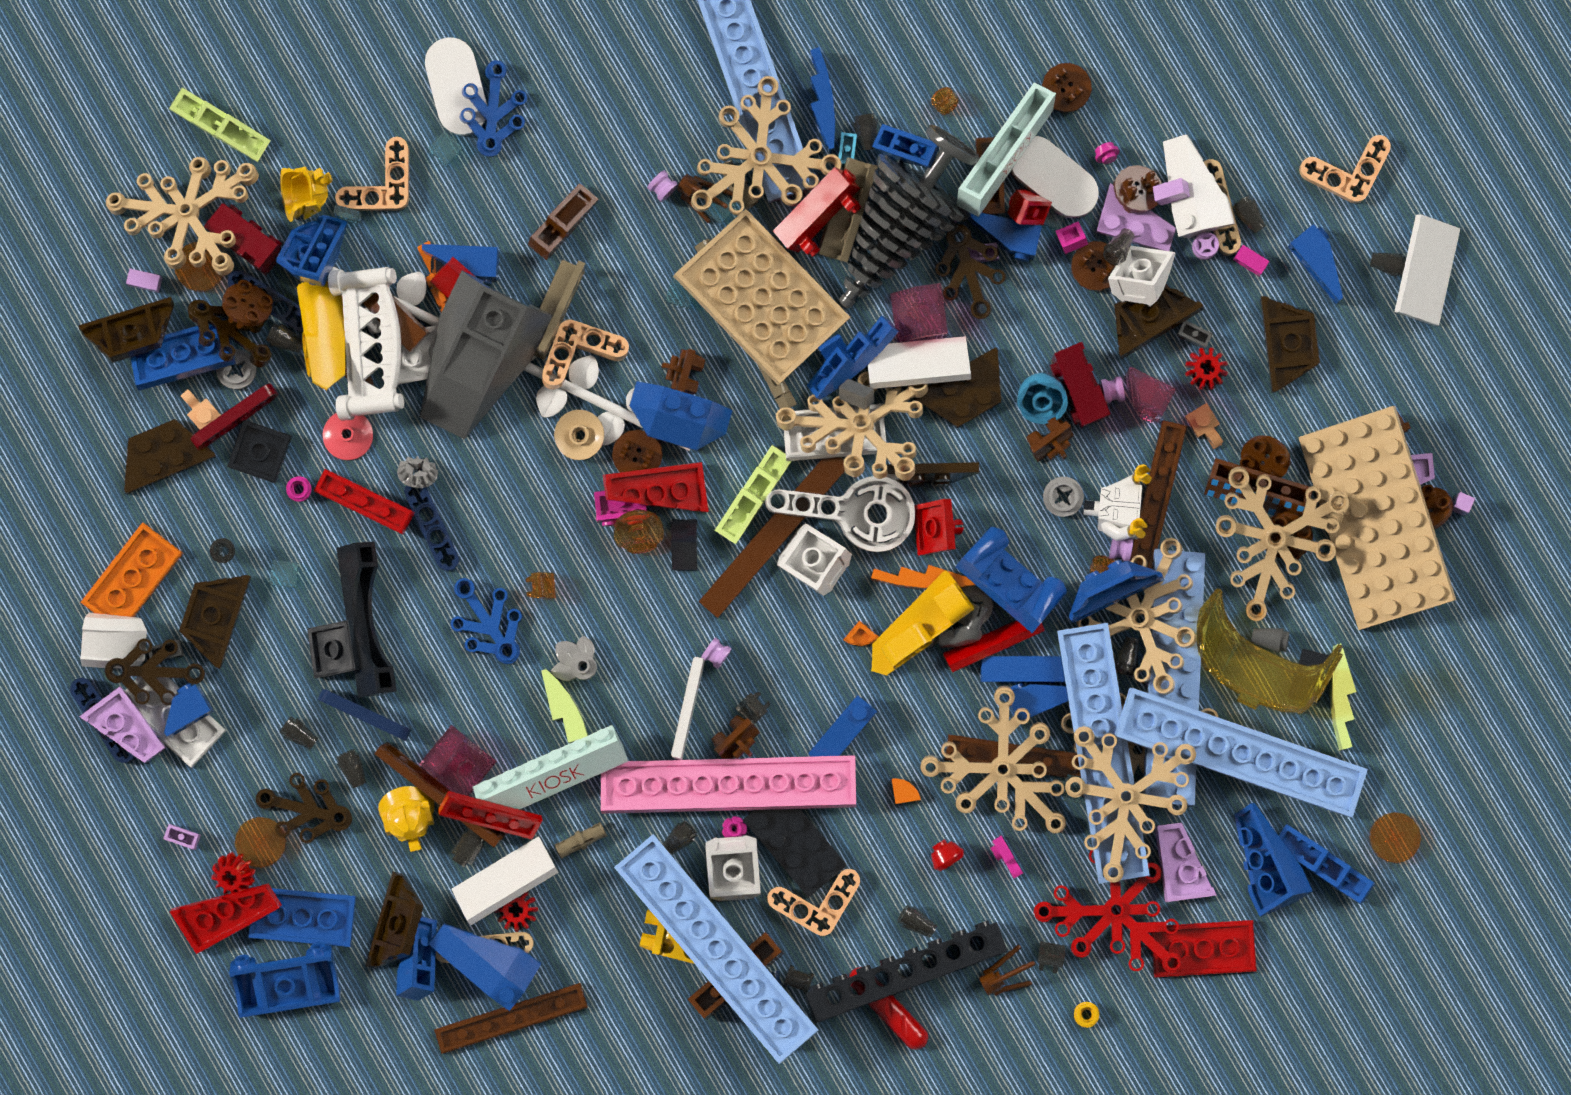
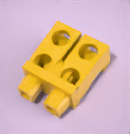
M647 910L645 923L657 925L656 935L642 933L640 947L651 950L652 954L695 964L654 914Z

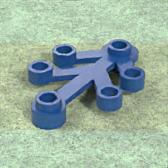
M498 60L491 61L485 68V75L490 80L488 106L479 96L478 88L475 84L468 83L462 88L463 97L469 99L486 120V129L484 130L476 121V113L472 108L463 109L460 112L459 118L477 136L478 151L486 157L497 155L502 148V140L513 131L520 130L525 124L524 118L516 114L509 119V124L496 132L497 121L516 106H521L527 101V94L523 90H516L511 95V98L498 108L500 82L507 71L504 63ZM493 66H498L501 69V73L495 74ZM467 87H471L474 90L473 95L466 93ZM516 94L522 95V102L516 101ZM464 112L471 113V120L464 118ZM514 118L520 120L521 124L519 127L514 126ZM486 140H492L494 147H487Z
M467 578L459 579L454 586L456 595L467 600L482 623L467 621L460 616H456L451 620V628L456 632L465 630L490 635L496 644L480 642L477 638L470 637L465 641L466 650L471 653L480 651L495 654L501 663H514L520 656V647L515 642L518 623L522 620V613L518 609H511L507 612L509 623L504 638L499 631L503 605L508 599L507 591L503 588H497L493 591L492 597L494 602L490 617L474 594V583ZM465 584L470 587V591L467 594L461 592V587ZM498 591L505 593L503 600L496 599ZM512 612H517L519 614V618L517 621H512L510 619V614ZM458 619L463 621V626L460 629L454 627V622ZM471 640L477 642V647L473 650L468 648V643ZM505 647L512 648V654L510 656H505L503 654V650Z

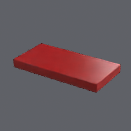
M1253 920L1179 924V930L1172 935L1166 932H1151V936L1169 953L1180 955L1183 961L1181 970L1170 974L1163 969L1162 960L1152 951L1154 977L1257 971ZM1166 925V928L1172 932L1176 930V925ZM1175 958L1168 960L1169 967L1175 968L1178 962Z

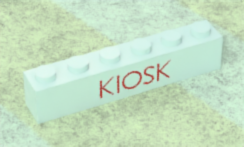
M1033 83L959 187L957 206L979 217L1053 112L1056 93Z
M613 725L539 758L530 760L521 766L505 771L496 777L485 780L473 786L475 797L515 809H522L628 762L624 747Z

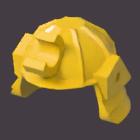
M306 167L294 170L291 168L281 169L280 186L286 216L290 222L298 219L301 215L306 220L321 211V207L328 197L327 185L332 182L329 172L324 175L321 168L309 171Z
M414 786L399 787L388 792L380 800L378 806L387 836H395L401 842L408 841L410 852L422 849L419 838L427 833L428 826L434 825V800Z

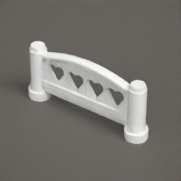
M383 267L352 272L335 270L330 271L328 275V286L333 296L342 295L348 395H341L336 399V412L341 421L353 420L355 416L395 412L404 408L403 395L396 393L401 363V333L397 310L390 291V286L396 282V272L393 268ZM374 293L379 295L377 303L380 306V310L376 314L361 307V304ZM375 318H379L381 321L379 326L381 336L378 339L362 331ZM377 343L382 345L380 353L383 356V360L379 364L364 357V354ZM378 368H382L384 371L382 377L384 386L381 389L365 381Z

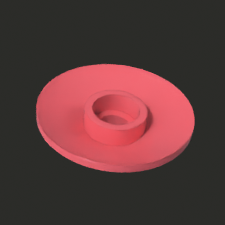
M335 413L324 426V445L338 459L354 460L360 458L371 447L373 441L372 426L364 415L355 416L353 420L341 421L337 413ZM350 430V438H343V431Z

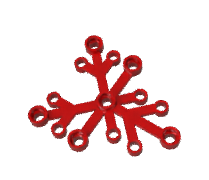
M1091 850L1089 852V860L1093 864H1095V861L1091 857L1093 853V850ZM1148 863V869H1155L1156 876L1153 878L1148 876L1140 877L1122 897L1120 880L1118 882H1110L1111 899L1105 905L1082 906L1069 894L1067 887L1060 885L1055 888L1054 897L1067 906H1052L1048 902H1040L1034 908L1035 918L1043 923L1050 921L1053 917L1068 916L1063 922H1059L1055 926V933L1059 937H1066L1073 925L1082 916H1103L1084 937H1078L1073 940L1071 951L1076 957L1084 958L1088 956L1091 952V944L1111 923L1112 941L1110 943V950L1115 954L1122 953L1125 949V943L1122 940L1123 923L1130 930L1131 959L1128 965L1132 971L1138 972L1144 967V961L1141 958V941L1162 960V967L1166 972L1170 974L1177 973L1183 966L1180 955L1169 953L1149 934V932L1175 934L1179 930V923L1175 919H1168L1165 922H1136L1130 916L1147 914L1150 917H1155L1160 912V905L1155 901H1150L1147 904L1129 905L1148 883L1153 884L1160 879L1161 869L1155 863ZM1058 889H1065L1066 896L1064 898L1057 896L1056 892ZM1150 904L1157 906L1155 914L1148 912L1147 908ZM1114 905H1118L1121 907V913L1115 915L1112 913L1111 908ZM1041 907L1048 908L1049 914L1043 917L1039 914ZM1168 922L1176 924L1175 931L1167 930L1166 925ZM1066 925L1067 933L1060 934L1057 930L1058 926ZM1119 941L1122 943L1123 947L1120 951L1113 949L1112 945L1114 942ZM1079 942L1085 943L1086 950L1084 952H1079L1076 949V945ZM1170 958L1177 960L1178 964L1175 968L1168 966ZM1132 960H1140L1141 967L1138 969L1133 968L1131 965Z

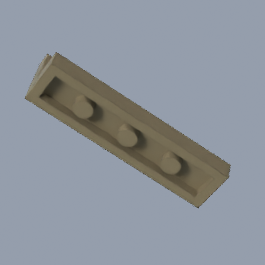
M847 157L843 170L848 169L856 177L854 182L859 186L860 190L853 198L862 208L854 214L852 211L848 212L843 206L825 225L819 244L820 251L817 254L838 261L848 262L870 188L874 181V170H877L878 166Z
M565 260L561 261L540 306V309L552 314L553 317L534 356L545 360L556 337L558 328L585 274L584 262L578 260L577 265H574Z

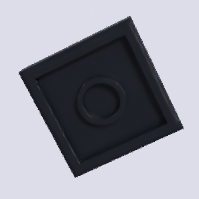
M244 419L227 467L276 484L292 436Z
M353 620L307 628L314 678H323L360 670Z

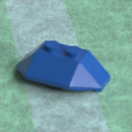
M322 215L315 221L307 222L291 230L276 262L299 281L324 287L328 275L338 259L348 221Z
M636 381L629 404L648 437L695 451L726 434L733 411L711 400L665 386Z
M1117 560L1108 565V570L1102 573L1094 571L1084 577L1085 581L1081 582L1069 618L1072 623H1076L1165 579L1159 571L1130 561L1122 562V560Z

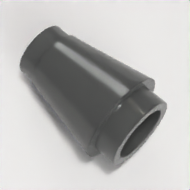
M1254 628L1251 643L1278 653L1280 651L1286 652L1290 632L1284 631V628Z

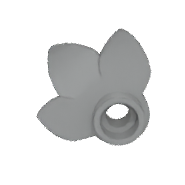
M582 636L577 644L569 641H561L556 644L555 652L560 662L551 670V673L556 678L568 682L575 678L588 680L595 675L597 671V663L593 659L595 647L590 639ZM583 663H587V669L581 671L580 666Z

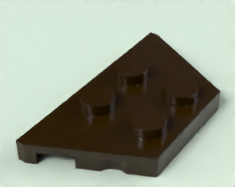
M1165 284L1159 299L1151 306L1129 301L1116 303L1114 308L1120 358L1124 359L1204 310V305L1199 301L1195 302L1186 297L1183 292L1177 289H1171L1167 284Z
M1261 296L1260 303L1271 392L1276 393L1320 364L1314 313L1303 309H1296L1292 305L1274 301L1267 296Z
M171 297L78 325L81 334L114 363L161 348L174 308V302Z
M995 347L969 362L971 380L933 383L928 386V392L923 397H913V399L919 401L933 413L946 419L947 422L957 428L1000 404L1001 389L997 348Z
M173 419L128 438L125 494L133 493L217 456L208 447L198 450L191 441L193 434L176 419Z
M979 462L915 464L914 476L910 480L904 481L896 476L892 464H886L888 469L887 478L903 484H909V487L915 488L923 487L924 483H934L936 487H947L950 483H955L979 473Z
M249 575L194 584L179 632L216 668H222L251 580Z
M392 871L366 967L376 969L410 955L424 905L401 873Z

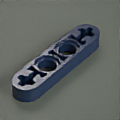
M236 270L229 275V287L236 284L234 282L235 278L240 279L244 276L243 280H247L251 284L255 282V286L265 289L273 299L270 315L297 332H304L303 325L301 328L298 327L299 322L293 317L290 322L287 321L292 316L294 308L298 309L295 314L301 317L298 304L244 271ZM282 301L288 303L289 310L286 314L278 315L275 312L277 303Z
M406 485L404 490L405 497L412 511L415 512L414 516L437 565L444 571H454L460 563V558L427 487L423 488L420 496L423 501L428 498L429 502L422 503L415 508L414 504L419 502L414 495L410 496L409 494L413 491L412 487ZM426 507L431 508L434 512L432 520L427 522L420 518L421 510ZM435 530H440L444 533V540L440 544L431 542L430 536ZM449 543L450 548L445 549L449 556L454 555L453 565L442 564L441 561L444 560V555L441 551L436 554L435 549H441Z
M86 678L75 679L70 686L71 695L83 713L89 710L94 703H98L103 699L95 685ZM79 683L82 685L88 684L86 692L90 697L94 694L96 695V698L89 700L85 705L83 704V701L87 700L85 695L77 694ZM94 727L110 753L118 762L130 763L136 758L130 752H128V758L125 756L120 757L121 749L118 744L112 747L111 743L115 741L107 738Z
M322 688L317 698L319 701L404 741L407 740L411 729Z

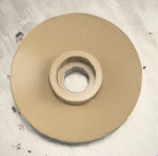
M570 411L564 414L556 424L554 431L555 443L560 452L568 458L574 460L588 459L594 456L603 445V425L599 418L589 411ZM580 430L585 432L583 440L577 438V433Z

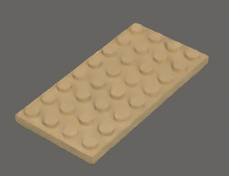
M1391 406L1298 437L1313 486L1321 491V499L1318 501L1319 505L1326 503L1329 496L1335 491L1344 492L1349 500V506L1346 511L1342 513L1332 511L1323 516V518L1335 517L1339 521V530L1328 534L1330 540L1335 545V556L1358 630L1455 601L1456 597L1396 407ZM1336 497L1333 502L1336 505H1340L1343 499ZM1334 521L1327 523L1329 529H1333L1337 525Z

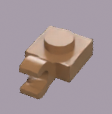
M1207 403L1185 416L1197 438L1205 435L1213 449L1222 445L1223 440L1215 430L1220 423Z

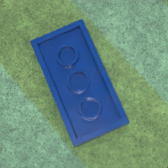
M208 323L209 330L215 333L214 342L209 347L199 343L200 333L198 326L166 334L161 348L130 358L135 384L138 391L234 365L236 364L235 357L231 361H224L219 357L220 347L216 328Z
M272 888L282 906L253 922L249 928V938L312 944L323 942L326 945L351 947L356 896Z

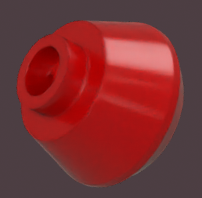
M944 839L932 847L934 849V852L931 853L933 867L940 872L964 857V850L953 841L947 843Z

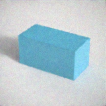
M841 132L838 158L843 167L847 157L854 159L857 134Z

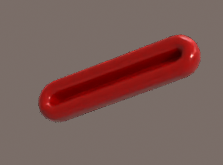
M861 967L853 969L849 977L857 975L856 969ZM875 976L876 984L883 987L884 985ZM853 982L851 987L858 995H862L864 991L863 985L860 982ZM894 995L868 1004L906 1046L914 1050L925 1047L928 1042L927 1031Z

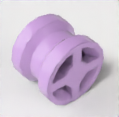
M663 170L649 183L647 189L650 192H655L658 200L663 202L677 189L679 184L676 181H671L668 178V173Z
M1210 232L1200 233L1192 244L1194 255L1201 260L1211 259L1219 248L1218 238Z
M1121 376L1115 377L1111 381L1106 379L1100 380L1101 390L1107 404H1110L1113 400L1125 401Z
M1129 538L1122 541L1112 539L1109 559L1118 557L1124 561H1130L1134 539Z
M715 637L701 658L704 661L709 660L713 663V667L719 669L732 648L721 645L720 640Z

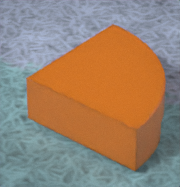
M859 621L843 641L853 646H866L873 643L879 636Z
M891 779L895 804L921 800L917 789L911 783L903 779Z

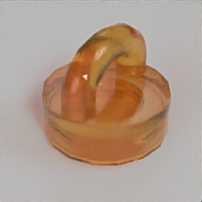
M943 87L934 93L931 104L940 114L946 115L956 108L958 97L951 88Z
M1095 556L1090 565V573L1094 571L1102 573L1108 570V565L1114 561L1107 556Z

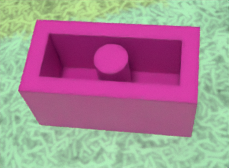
M1242 245L1233 261L1259 277L1269 263L1267 259L1245 245Z

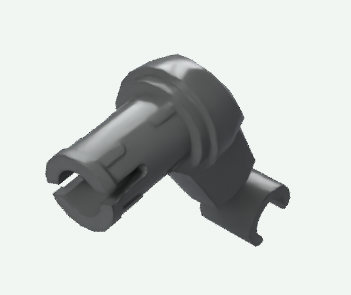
M972 603L974 610L970 612L966 625L963 624V626L956 629L943 631L939 636L932 639L933 642L927 648H932L938 643L940 648H951L978 642L983 635L980 629L988 608Z

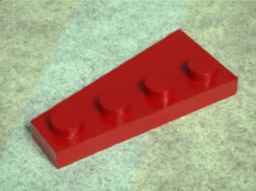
M702 462L603 475L605 497L608 501L709 512Z
M268 883L175 907L169 912L195 953L198 954L279 909L282 904Z

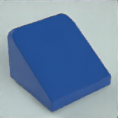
M837 334L819 346L818 349L822 358L826 361L836 347L845 350L847 346L842 337Z

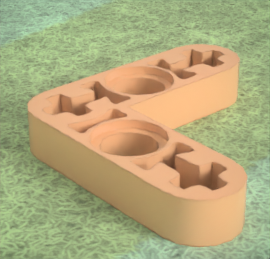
M1382 135L1372 137L1367 143L1352 175L1316 157H1308L1302 162L1299 169L1300 175L1306 181L1351 203H1360L1368 195L1390 151V142ZM1382 142V148L1385 151L1381 150L1375 159L1371 158L1375 150L1372 143ZM1311 163H1314L1316 165L1315 170L1322 172L1323 168L1327 169L1322 181L1318 180L1320 174L1316 172L1309 175L1305 165L1310 166ZM1364 163L1372 164L1374 174L1371 176L1362 174L1361 165ZM1337 174L1341 179L1340 185L1337 187L1330 186L1327 182V176ZM1359 179L1365 181L1360 188V192L1363 195L1353 197V191L1350 190V187L1355 188Z
M393 137L386 143L385 186L342 187L335 196L336 203L342 210L399 211L406 208L409 203V146L403 138ZM396 143H399L404 148V150L399 152L400 161L405 160V163L397 161L390 163V160L395 161V153L391 148H394ZM395 167H400L404 170V176L400 180H393L390 176L392 169ZM390 184L396 186L405 184L404 188L399 187V193L401 197H404V200H400L398 205H395L394 200H390L391 197H395V187L390 188ZM361 192L360 199L362 205H358V200H350L349 205H345L341 198L345 197V193H349L351 197H359L357 193ZM370 192H376L379 195V201L375 205H368L365 201L366 195Z
M565 320L558 328L543 369L542 382L548 389L560 388L565 381L576 348L613 361H621L628 354L629 344L622 336L575 320ZM569 328H573L574 334H571L569 343L567 344L566 342H564L566 337L565 331H568ZM590 335H596L600 338L601 342L597 346H591L587 343L586 339ZM605 339L608 340L606 350L602 349L604 347ZM616 344H620L622 349L619 350L618 353L613 352V347H615ZM558 349H564L568 352L569 356L565 360H558L554 353ZM554 366L559 367L557 372V378L559 379H555L554 382L549 381L550 376L548 375H552Z
M843 870L836 878L819 908L782 887H775L769 892L768 903L773 909L815 934L826 936L832 932L860 884V877L855 870ZM851 873L854 875L853 880L856 883L854 886L849 885L846 892H850L847 898L842 892L835 891L834 889L836 885L842 888L844 880L841 879L842 876H848ZM784 892L783 897L789 902L791 897L796 899L791 905L789 913L784 911L787 906L783 903H779L778 906L774 904L773 893ZM833 895H839L843 899V906L838 910H833L828 905V900ZM798 904H804L808 908V915L803 919L796 918L793 913L794 907ZM813 910L818 912L815 917L819 920H822L824 917L829 919L827 921V924L830 925L828 930L823 929L820 932L817 930L818 924L812 921L811 926L805 923L810 919Z

